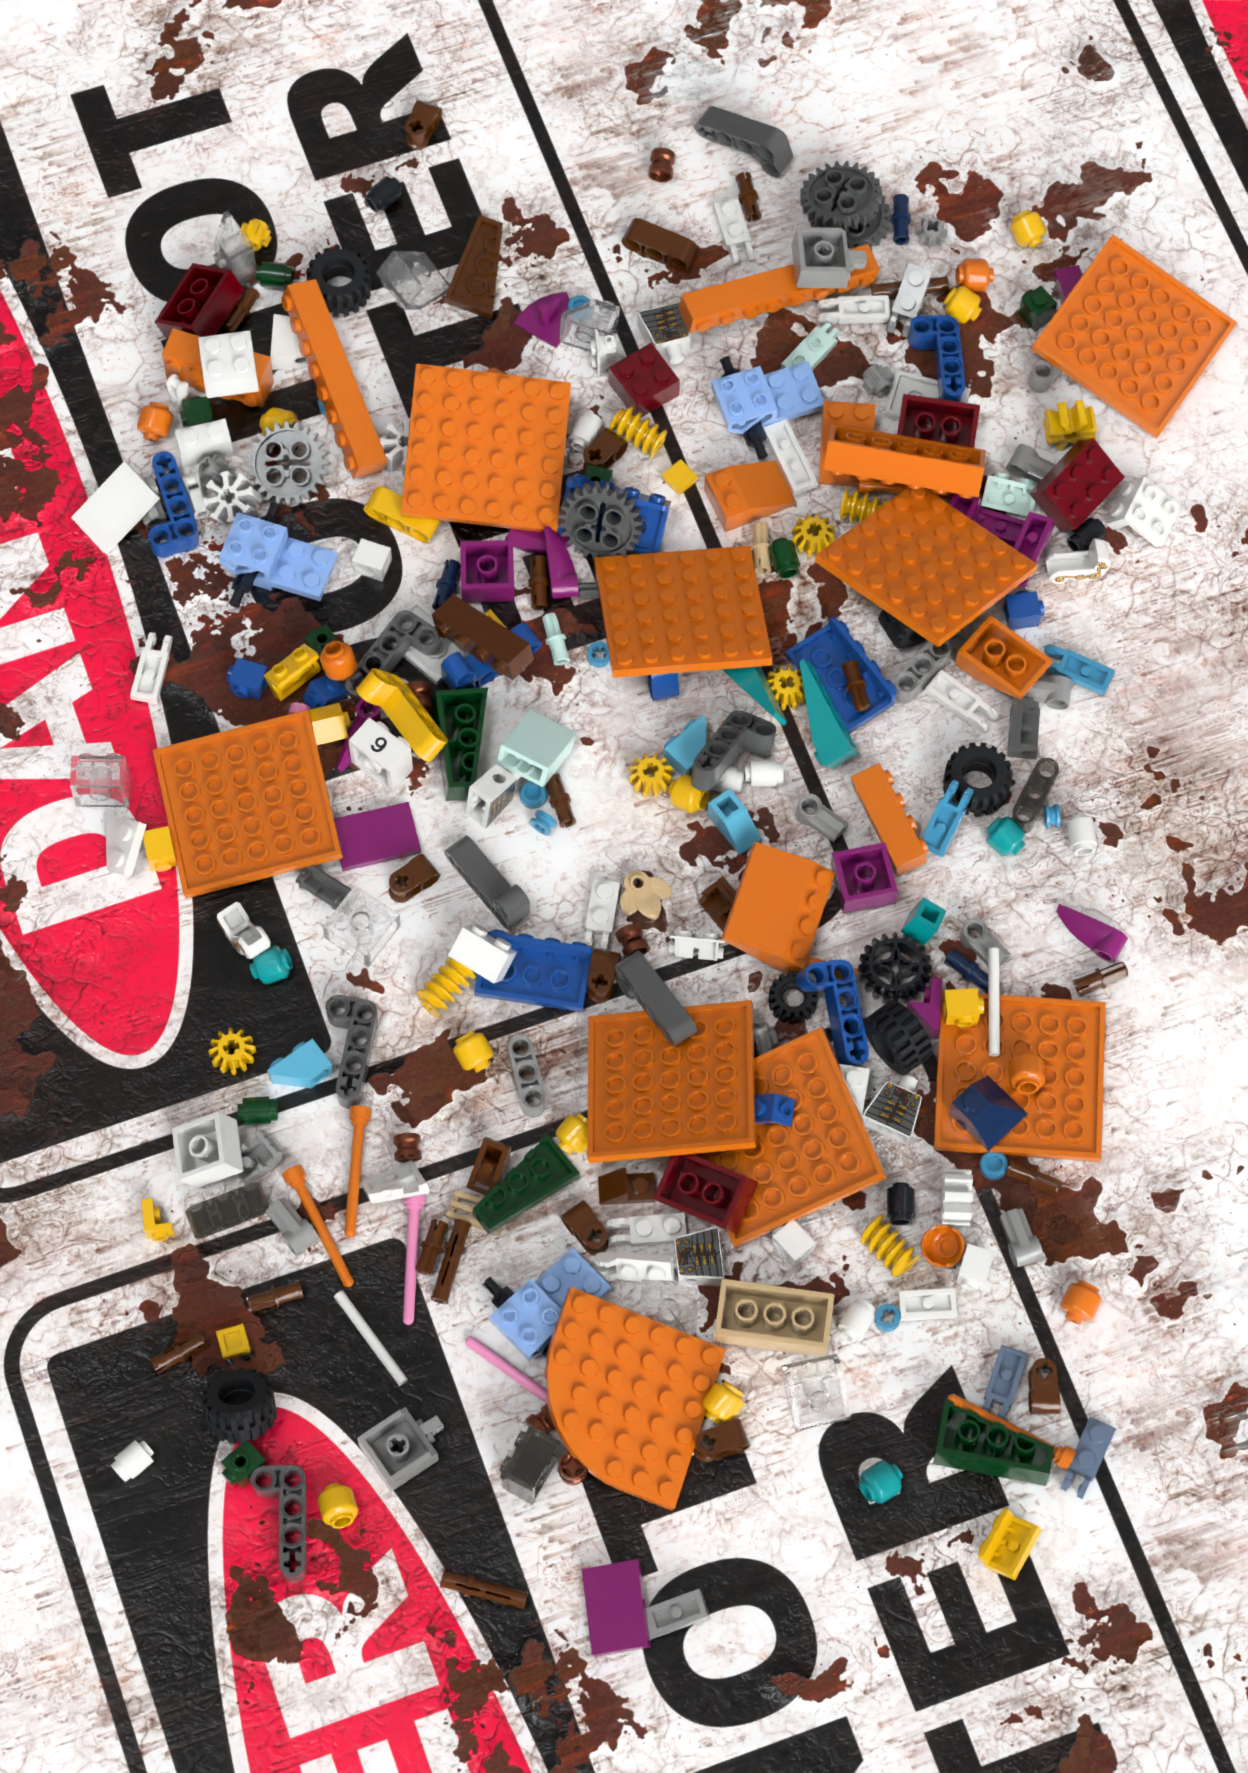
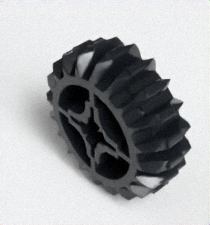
M896 932L892 934L890 939L885 933L882 934L881 941L874 937L871 943L872 946L866 945L864 947L866 954L860 955L859 961L861 964L858 965V971L862 974L859 979L861 982H867L864 987L866 991L874 989L872 993L873 998L882 995L883 1003H886L888 998H892V1000L897 1002L898 998H901L906 1004L909 1001V996L914 999L918 998V991L924 992L925 983L930 982L931 976L928 973L932 972V965L927 963L930 962L931 957L924 954L925 946L916 947L918 943L917 938L911 942L907 941V933L903 935L902 939L898 938ZM891 952L889 958L880 959V962H874L880 955ZM900 953L907 955L911 960L903 958ZM894 960H895V966L898 967V969H897L898 971H897V976H896V977H895V971L892 970V966H893V961H894ZM910 975H916L910 982L899 985L901 979L910 977ZM879 977L886 978L890 984L883 982Z

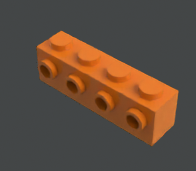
M880 763L850 776L852 786L880 842L886 843L889 859L897 876L926 864V853L929 852V849L923 837L918 839L914 830H917L916 823L912 815L906 816L903 810L906 804L900 792L895 794L891 786L895 783L889 770L883 771Z

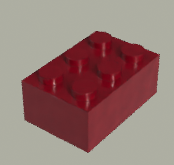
M192 263L154 323L167 340L173 328L201 337L216 335L244 292V288L229 269Z
M903 394L897 435L974 448L980 405Z
M1091 438L1077 441L1029 494L1044 513L1054 519V525L1060 532L1076 530L1125 477L1095 439Z
M693 1154L675 1155L670 1157L653 1199L737 1234L758 1182Z

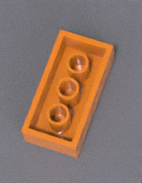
M173 328L162 352L167 380L172 374H177L180 381H186L189 384L188 386L193 387L199 392L206 393L198 337L201 336ZM254 352L258 392L221 396V398L241 401L250 407L258 406L264 408L274 384L270 357Z

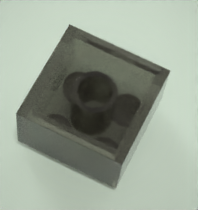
M530 1425L526 1432L521 1431L514 1443L516 1448L512 1457L506 1456L499 1471H501L500 1478H502V1488L533 1504L560 1457V1441Z

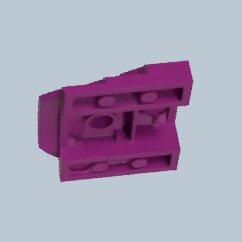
M954 493L949 504L1035 563H1038L1041 553L1046 548L1055 527L1053 518L1030 511L1026 520H1021L981 508L980 497L962 498L957 493ZM1030 577L1023 581L1017 587L1027 586Z

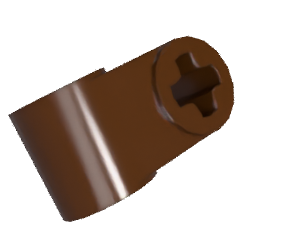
M420 100L415 102L405 124L407 133L406 143L409 148L422 150L428 145L434 130L440 123L442 117L441 107Z
M604 428L597 438L584 450V473L586 472L587 465L609 469L624 455L628 448V442L612 430H609V428Z
M419 854L390 875L389 896L397 903H405L421 891L435 884L440 878V873L424 854Z
M598 948L593 949L587 984V995L592 1002L602 1004L610 999L616 977L614 966L620 962L621 953Z
M584 1200L560 1216L565 1227L576 1237L588 1254L595 1256V1254L607 1250V1231ZM593 1236L596 1239L600 1238V1242L597 1243L595 1240L591 1241L590 1238Z
M1040 1358L1034 1362L1028 1372L1029 1413L1059 1414L1061 1402L1058 1389L1057 1367L1049 1358ZM1040 1368H1043L1044 1373H1048L1045 1379L1042 1378L1040 1373H1037Z
M738 1418L729 1420L719 1426L700 1432L696 1437L693 1450L696 1459L701 1462H711L748 1449L750 1443L741 1420ZM703 1442H706L708 1446L712 1445L710 1451L706 1447L701 1448Z

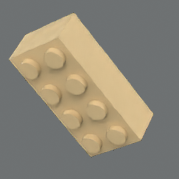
M722 1279L714 1342L826 1358L834 1294Z

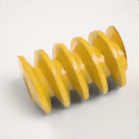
M633 406L627 410L622 408L613 418L609 430L615 431L617 429L616 434L623 437L625 435V440L628 443L634 441L633 447L635 449L642 447L641 453L644 455L650 453V459H652L664 444L667 430H663L658 434L659 425L657 423L650 428L648 427L650 418L641 422L642 413L639 412L633 416Z
M847 487L840 506V519L844 520L849 514L851 523H854L858 517L859 522H861L886 504L888 500L885 499L881 505H878V496H875L869 502L868 493H865L860 499L858 497V490H855L850 496Z
M451 957L445 960L446 966L441 965L438 968V973L431 975V981L424 983V989H419L416 992L422 1006L436 1018L441 1017L437 1011L438 1008L444 1011L448 1009L444 1003L445 1000L451 1003L455 1002L451 995L452 992L458 995L462 994L459 988L460 984L464 987H469L466 977L473 980L476 979L471 969Z
M881 1214L864 1229L860 1242L862 1245L869 1244L868 1251L870 1253L877 1252L875 1258L878 1261L885 1260L883 1267L885 1269L892 1268L891 1275L898 1277L910 1270L920 1259L921 1254L913 1258L911 1255L915 1248L912 1246L905 1250L903 1247L907 1240L904 1238L897 1242L896 1238L899 1235V1231L889 1233L888 1231L892 1224L889 1222L882 1226L880 1223L884 1216Z

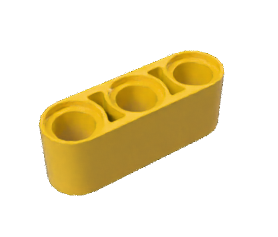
M377 486L365 504L364 512L371 518L420 542L429 543L442 520L400 516L402 495L385 487Z

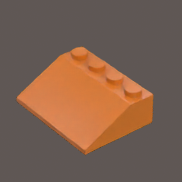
M754 842L721 940L786 975L788 971H793V973L805 968L835 873L815 861Z

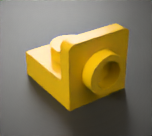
M152 1198L141 1199L146 1238L160 1242L169 1239L170 1236H174L173 1224L171 1222L162 1223L160 1206L155 1207Z

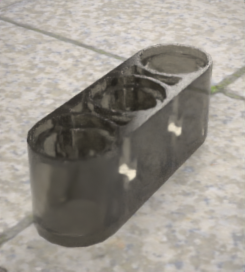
M1042 758L1036 763L1013 808L1011 818L1025 830V834L1033 829L1055 786L1059 765L1052 758ZM1047 771L1051 773L1052 776L1045 777L1041 775L1040 772ZM1037 793L1040 796V798H1031L1029 794ZM1026 815L1029 820L1022 821L1017 816Z
M253 1182L189 1207L185 1214L194 1238L201 1239L266 1214L270 1204L260 1182Z

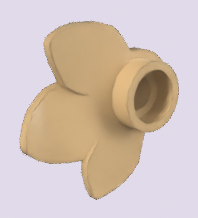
M634 870L629 872L624 878L623 887L625 891L620 897V908L626 917L631 916L638 910L643 916L657 920L661 911L660 900L671 897L672 891L663 879L648 877L643 871ZM634 879L641 881V888H636L633 885Z

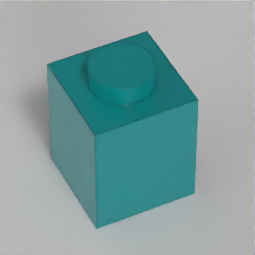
M923 897L909 912L901 932L903 934L907 933L912 939L917 938L920 944L925 945L938 931L946 910Z

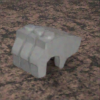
M258 1130L254 1133L256 1137L252 1141L243 1143L240 1146L243 1172L238 1173L237 1176L246 1186L272 1171L283 1160L281 1149L269 1138L265 1130Z

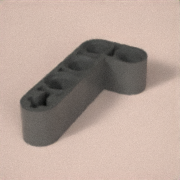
M709 106L694 126L696 132L707 140L758 157L762 169L774 178H778L793 159L789 140L782 130L727 110Z
M403 610L398 612L360 660L356 672L346 679L345 687L350 698L356 703L363 699L358 695L355 688L363 681V676L368 675L371 665L379 663L381 664L379 670L391 673L411 646L425 655L436 654L441 648V640L437 630L411 611ZM404 623H413L412 627H410L409 629H401V626ZM425 637H434L431 643H422V640ZM389 643H397L393 650H385Z
M737 710L731 712L694 759L691 785L700 791L711 790L742 750L759 756L771 754L775 741L776 726L770 721L745 711Z
M465 835L444 850L445 856L451 865L504 928L509 930L530 914V901L525 892L517 884L511 887L469 836Z
M636 951L615 964L616 980L622 992L628 998L635 997L673 1047L697 1033V1027L692 1018L641 952Z
M334 995L325 1004L328 1022L332 1026L348 1029L336 1083V1095L339 1104L349 1109L350 1106L359 1105L362 1100L378 1026V1013L376 1005L370 1000ZM341 1007L345 1009V1012L335 1015L332 1013V1010ZM363 1012H369L372 1014V1016L366 1020L359 1018V1015ZM359 1037H363L367 1040L362 1045H356L353 1043V1041ZM352 1063H358L361 1065V1068L351 1071L348 1069V1066ZM349 1082H351L353 1092H350V1095L346 1096L345 1093L348 1092Z
M295 1465L258 1467L252 1472L250 1478L256 1495L262 1498H279V1566L281 1574L288 1582H300L307 1573V1481L305 1473L300 1467ZM267 1476L272 1479V1483L268 1487L262 1488L257 1486V1481L261 1477ZM290 1476L301 1478V1482L295 1487L286 1485V1480ZM291 1504H298L301 1510L298 1514L292 1516L286 1513L287 1507ZM296 1532L301 1535V1539L296 1544H289L285 1541L290 1533ZM290 1554H295L298 1566L295 1568V1572H290L289 1567H291Z

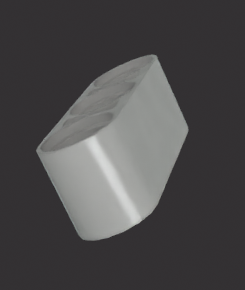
M949 639L939 647L928 641L897 674L894 680V686L897 691L895 700L902 704L912 702L937 673L947 665L952 649ZM941 649L945 653L937 654L933 650ZM924 667L928 671L920 672L916 668ZM908 685L911 689L903 690L899 686Z
M517 1034L509 1040L508 1054L520 1106L526 1116L538 1117L544 1112L546 1104L545 1091L533 1043L528 1036ZM525 1047L528 1051L524 1054H516L514 1049ZM524 1072H530L534 1077L524 1080L520 1075ZM531 1097H536L540 1100L537 1105L526 1103L527 1099Z

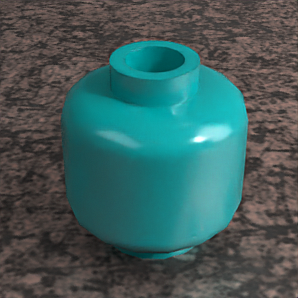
M997 817L985 831L987 834L986 843L1001 856H1007L1010 853L1016 855L1025 845V842L1022 841L1025 836V830L1011 817Z
M277 945L270 946L255 956L253 963H250L253 977L255 979L259 978L262 983L267 985L287 978L289 970L293 968L288 951L285 948L281 949Z
M878 1461L861 1473L859 1488L868 1501H875L879 1504L885 1503L901 1491L903 1475L895 1464L890 1465L886 1461Z

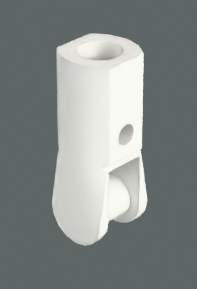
M172 374L166 382L171 406L179 412L185 411L183 401L190 399L188 392L189 384L186 381H180L177 374Z
M194 472V475L189 477L182 475L181 478L194 518L208 517L210 509L204 506L203 498L206 496L198 473ZM198 485V488H195V489L189 490V488H188V487H192V486Z

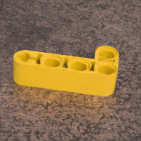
M373 668L356 688L361 698L370 704L380 706L413 751L421 759L431 762L448 742L444 733L407 684L398 676Z

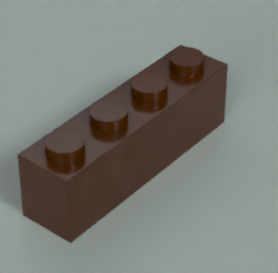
M454 594L431 614L435 625L434 628L440 637L450 639L460 650H467L473 654L477 661L487 663L501 676L505 675L514 680L534 660L529 642Z

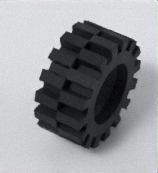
M788 971L787 976L782 973L779 975L778 980L776 978L773 980L768 996L770 1011L773 1010V1016L775 1018L779 1016L780 1021L783 1023L785 1020H789L791 1025H794V1021H798V1024H801L805 1018L808 1020L811 1018V1014H814L818 1002V991L805 992L801 990L796 982L797 975H793V971ZM789 989H796L803 994L804 1001L799 1006L792 1007L783 1001V994Z

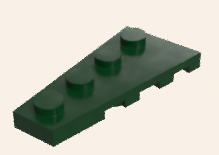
M546 1133L541 1138L540 1143L534 1149L531 1148L524 1156V1159L506 1174L504 1180L499 1185H495L473 1208L472 1214L489 1235L579 1179L580 1173L550 1135Z

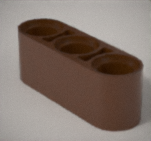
M634 218L621 240L624 247L630 251L679 271H686L698 251L697 244L691 239L640 218Z

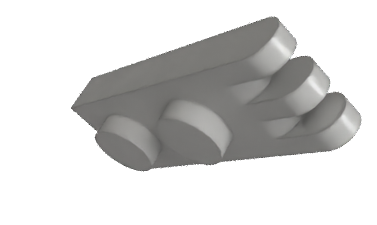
M700 1589L646 1608L650 1640L710 1618Z

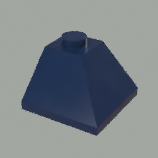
M989 1076L971 1084L951 1103L949 1114L988 1152L1028 1114Z

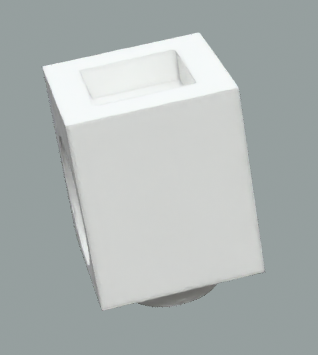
M361 538L358 547L354 546L350 554L349 560L352 562L353 572L383 582L392 561L391 548Z
M795 1220L788 1222L785 1226L776 1228L772 1232L771 1245L793 1268L815 1251L816 1242Z
M967 1244L956 1283L961 1284V1287L969 1291H977L978 1289L983 1291L995 1252Z

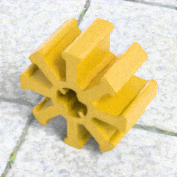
M1063 401L1057 403L1058 411L1047 409L1044 412L1045 419L1043 420L1046 443L1049 446L1055 443L1056 450H1065L1069 442L1075 444L1081 440L1096 439L1097 425L1094 408L1092 406L1085 408L1084 401H1075V405L1071 409H1067L1066 402Z

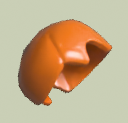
M949 1225L933 1226L924 1233L921 1240L923 1256L930 1264L938 1267H953L963 1259L966 1251L964 1236L958 1229Z

